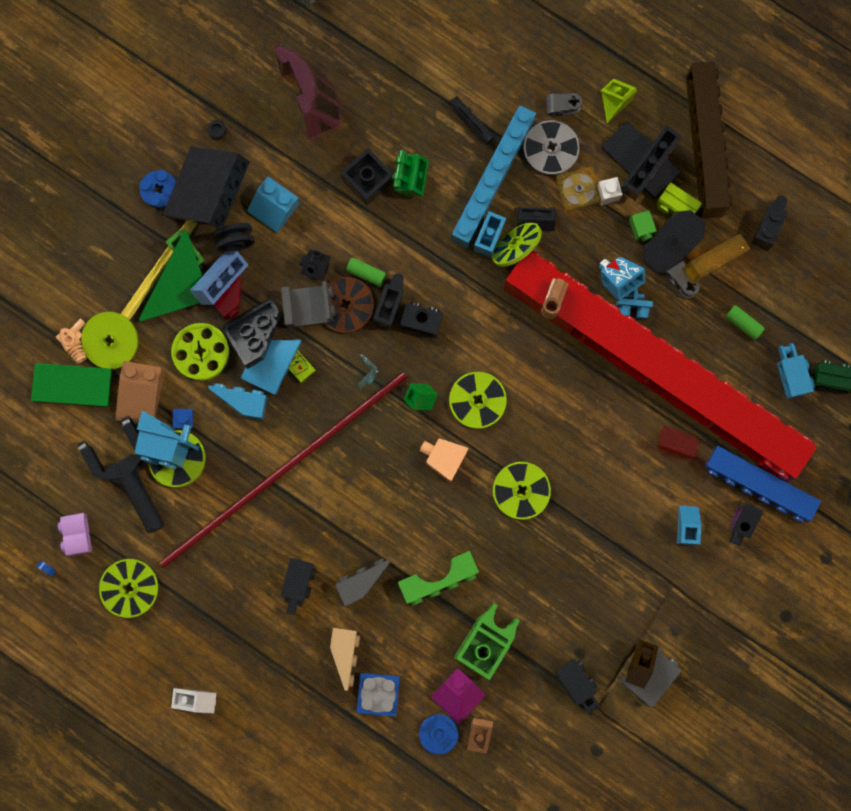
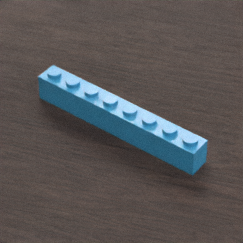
M519 105L452 233L451 241L468 249L535 120V112Z

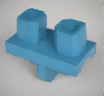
M638 288L625 296V298L631 299L616 301V307L620 309V313L624 316H630V309H637V319L646 320L649 310L653 307V301H643L645 294H638Z

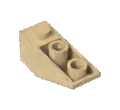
M333 628L330 649L344 690L348 691L349 687H353L354 675H351L352 667H356L357 655H354V649L359 647L360 636L357 635V631Z

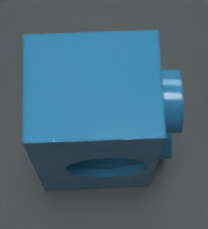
M488 211L473 251L491 258L505 225V217Z

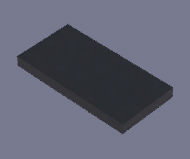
M627 121L601 146V149L630 175L652 144ZM666 158L644 190L652 198H655L681 171Z

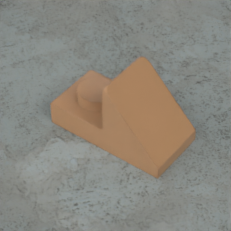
M473 718L467 747L468 751L487 754L493 721Z

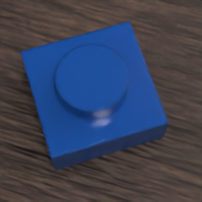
M173 409V429H183L184 424L192 426L191 429H193L194 410Z

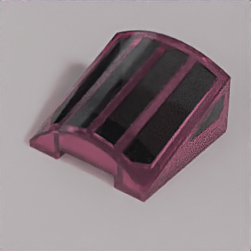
M279 44L275 45L274 49L281 77L293 73L302 95L296 98L304 117L308 139L340 127L341 110L339 99L333 84L326 74L313 62L298 55L291 49Z

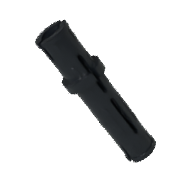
M458 96L449 102V105L460 115L459 118L464 120L486 145L495 138L472 113V109L467 107Z

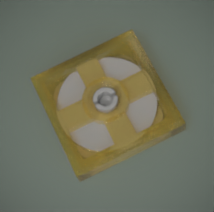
M593 167L556 175L565 212L602 203Z

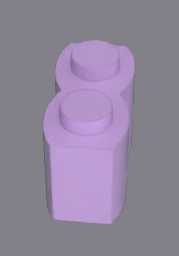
M80 513L60 517L58 530L60 534H63V541H61L62 553H65L68 557L92 553L87 515Z

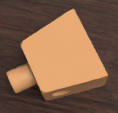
M438 439L435 446L424 441L420 452L429 456L426 465L451 483L469 448Z

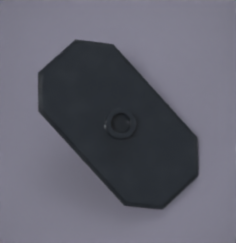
M691 210L676 212L644 246L643 261L657 274L666 273V271L680 263L704 238L705 223Z

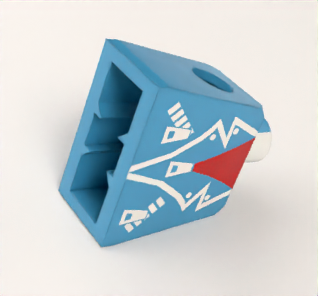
M619 257L613 262L604 259L599 265L602 284L618 301L645 283V269L623 257Z

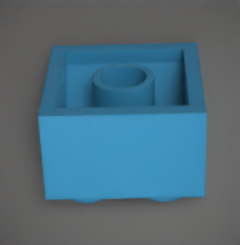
M267 177L256 191L247 212L278 233L300 203L297 196L270 177Z

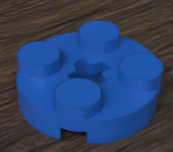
M164 170L150 172L140 182L141 197L147 205L163 209L168 203L176 180ZM157 186L164 187L161 194L154 192Z

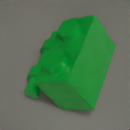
M399 150L395 164H397L396 172L393 173L392 178L394 181V191L404 197L423 196L429 160L420 154L406 155V151Z

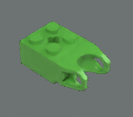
M492 603L488 610L478 617L453 660L484 680H490L515 638L516 627L520 621L518 618H514L506 628L501 629L497 627L494 623V615L498 605ZM482 648H483V649H484V650H483V653H484L485 655H484V657H483V656H480V657H479V656H478V654H479V653H478V649H482Z

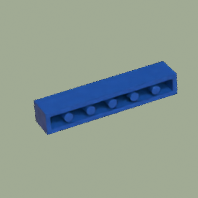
M719 446L713 449L704 466V469L708 470L707 473L709 475L725 479L724 482L726 484L742 488L741 491L746 495L759 497L761 503L766 505L772 504L777 507L776 510L785 515L788 513L794 516L793 519L802 524L812 521L821 503V500Z

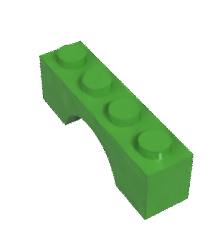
M470 551L451 559L450 572L441 581L426 582L415 574L399 581L398 584L406 603H411L414 606L423 602L422 598L427 595L432 598L441 594L440 590L447 587L448 590L459 586L457 583L465 579V582L476 579L475 574H478L479 571Z

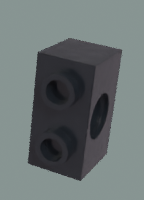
M416 302L406 303L400 329L437 338L443 313L434 307H429V309L423 308L421 304ZM424 315L427 317V321L420 323L417 321V317Z

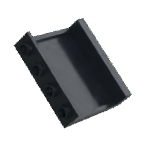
M191 146L163 215L176 223L184 220L211 225L222 231L250 161L239 153Z

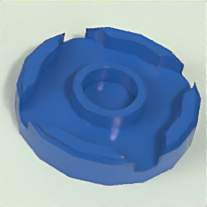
M441 714L432 715L425 719L420 727V742L430 753L446 754L457 743L458 728L448 716Z

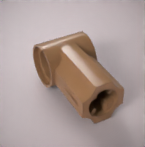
M552 279L542 305V315L547 319L555 318L560 310L568 287V283L562 279ZM553 305L556 310L549 311L546 306Z

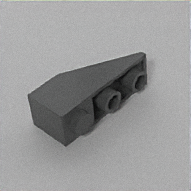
M383 558L374 562V567L368 570L366 567L355 571L357 575L351 578L349 575L338 579L339 583L336 584V587L345 606L353 604L366 596L389 566V560L385 561Z

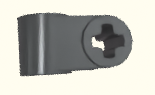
M577 93L550 94L546 96L547 116L549 117L576 115L581 110L582 98Z
M681 261L666 271L667 278L683 298L691 299L699 291L700 285L684 262ZM692 287L693 290L687 291L686 288Z

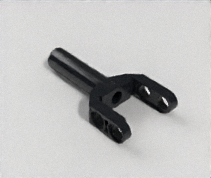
M128 415L121 419L122 428L135 450L139 431ZM85 440L77 444L93 476L122 484L148 534L164 527L165 523L139 477L141 465L144 463L143 460H140L141 456L131 454L104 470L93 447Z

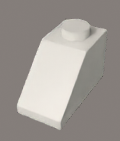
M173 689L171 708L190 712L214 713L216 693Z

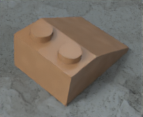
M123 361L119 379L116 421H121V419L129 415L134 424H138L142 411L156 418L165 373L161 367Z

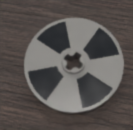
M555 120L543 121L533 126L527 133L523 148L524 155L529 165L536 171L546 175H558L569 170L576 162L579 155V141L575 132L568 125ZM549 144L556 146L554 151L547 149Z

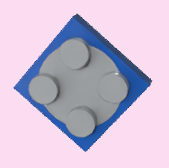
M360 673L357 713L396 717L400 676Z

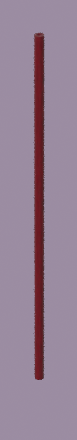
M404 372L399 374L159 562L163 568L168 566L408 378Z

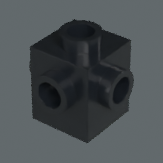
M310 249L307 255H303L301 258V274L323 281L328 272L331 256L323 254L318 250Z

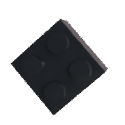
M369 148L340 172L341 180L366 206L394 182L392 180L393 173Z

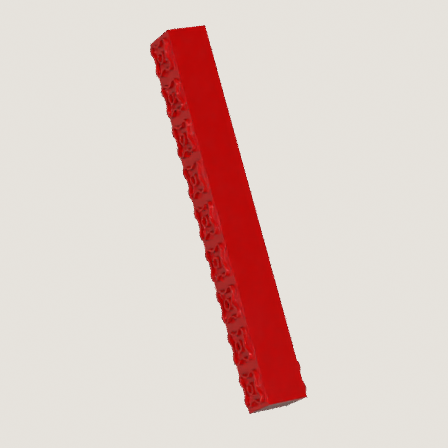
M530 252L517 263L505 280L504 290L542 315L541 308L552 279L559 278L568 283V287L557 316L553 319H548L549 321L757 462L758 467L785 482H790L798 477L817 448L813 444V440L799 433L794 427L781 423V419L778 416L768 412L760 404H754L749 401L747 395L736 390L728 382L718 380L713 372L705 369L697 361L686 358L681 350L670 345L665 339L652 335L650 329L639 324L631 316L621 314L618 307L608 303L600 295H594L589 292L587 286L576 281L568 273L558 271L553 263L545 260L537 252ZM553 305L546 306L549 311L556 310Z

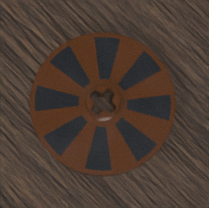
M341 277L329 282L328 284L333 287L334 297L331 298V302L335 306L336 316H333L334 322L324 324L338 333H352L363 328L371 319L374 311V299L370 289L362 281L352 277ZM344 301H347V303L351 302V304L348 305V309H345L344 307L341 308V306H343Z

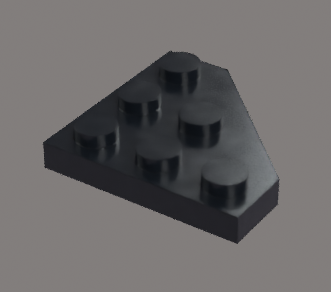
M272 298L222 327L247 369L264 360L281 318V313Z

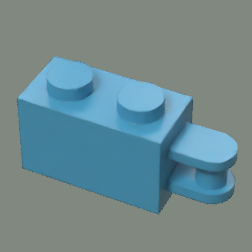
M793 343L786 347L783 345L779 346L781 361L777 363L787 400L814 392V380L809 376V363L807 359H804V355L797 356ZM790 353L792 358H787L786 354Z

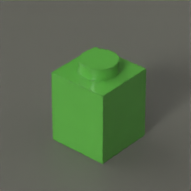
M649 210L632 215L629 219L636 241L642 240V242L651 240L657 231Z

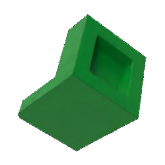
M410 383L404 400L413 410H431L438 394L429 384Z

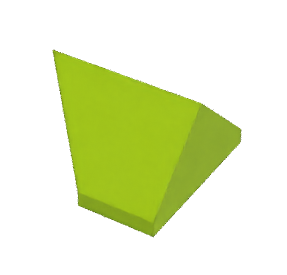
M613 79L600 90L607 123L634 99L637 92L636 87Z

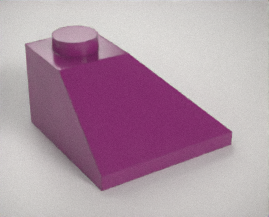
M457 668L431 698L460 724L486 694Z

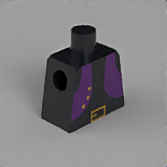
M740 500L729 526V529L734 531L729 542L740 546L744 536L751 538L764 510ZM745 522V527L740 529V525Z

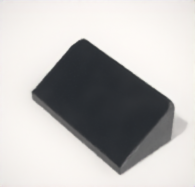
M518 207L517 227L526 223H536L542 231H554L556 223L555 209Z

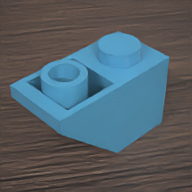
M679 506L678 545L697 546L701 544L699 507Z

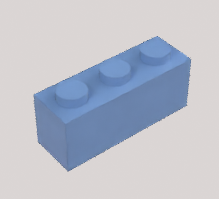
M225 251L192 287L190 292L200 304L213 305L248 266L247 262L238 251Z

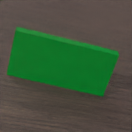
M35 363L31 401L109 407L113 370L110 368Z

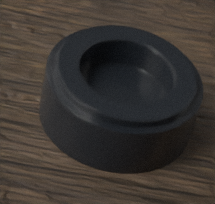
M219 120L212 121L207 127L208 134L213 140H221L226 136L225 124Z

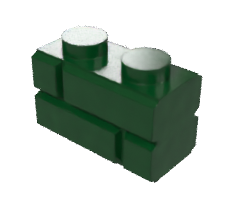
M822 360L815 365L813 380L816 388L847 394L851 393V365L840 364V366L833 365V362L829 360Z

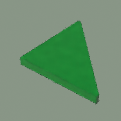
M187 229L183 231L140 315V321L200 303L190 292L192 287L201 279L202 273Z

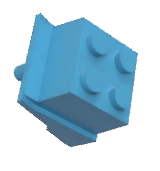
M141 412L137 427L139 435L134 453L141 456L140 460L153 465L160 464L175 470L176 466L183 468L189 449L198 451L199 447L188 441L192 426L184 424L182 434L179 436L174 433L175 429L148 413Z

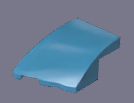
M271 340L264 360L249 369L245 368L241 379L274 395L277 394L302 340Z

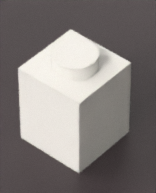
M618 177L599 181L597 192L601 206L620 201L622 191Z

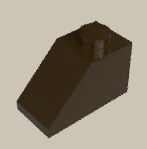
M641 639L639 640L628 668L626 682L643 689L645 688L654 671L658 646Z

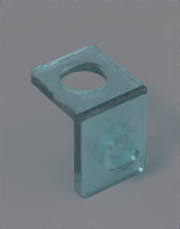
M361 353L359 355L360 359L372 370L358 384L359 389H362L365 384H371L376 378L375 374L378 371V368Z

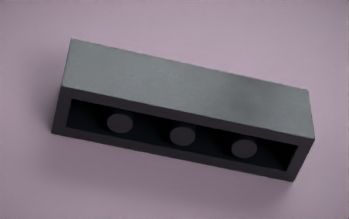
M666 125L625 180L621 191L636 201L677 145L682 135Z

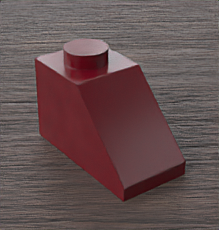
M240 276L213 304L225 320L233 319L238 315V310L241 308L243 282Z

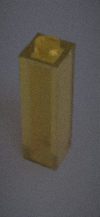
M738 234L690 261L682 270L693 285L742 257L750 248L741 234Z

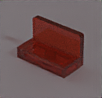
M663 426L656 448L694 459L698 452L696 448L699 437Z

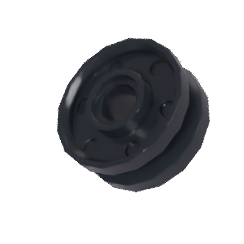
M235 223L224 226L222 231L216 229L213 232L214 240L218 241L215 244L216 251L222 253L225 251H240L254 245V236L249 235L252 232V226L248 223Z

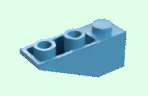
M222 384L209 386V390L243 417L264 420L268 399L266 395H263L264 392L252 390V393L245 392V389L240 387H233L232 390L227 389Z

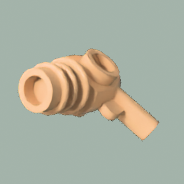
M81 319L71 329L62 328L60 334L56 336L64 350L68 352V355H71L73 361L77 364L87 359L80 341L82 337L80 329L86 323Z

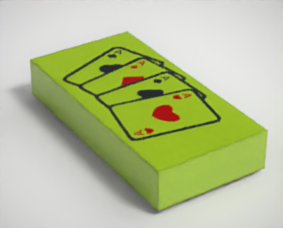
M297 351L289 370L302 383L316 370Z

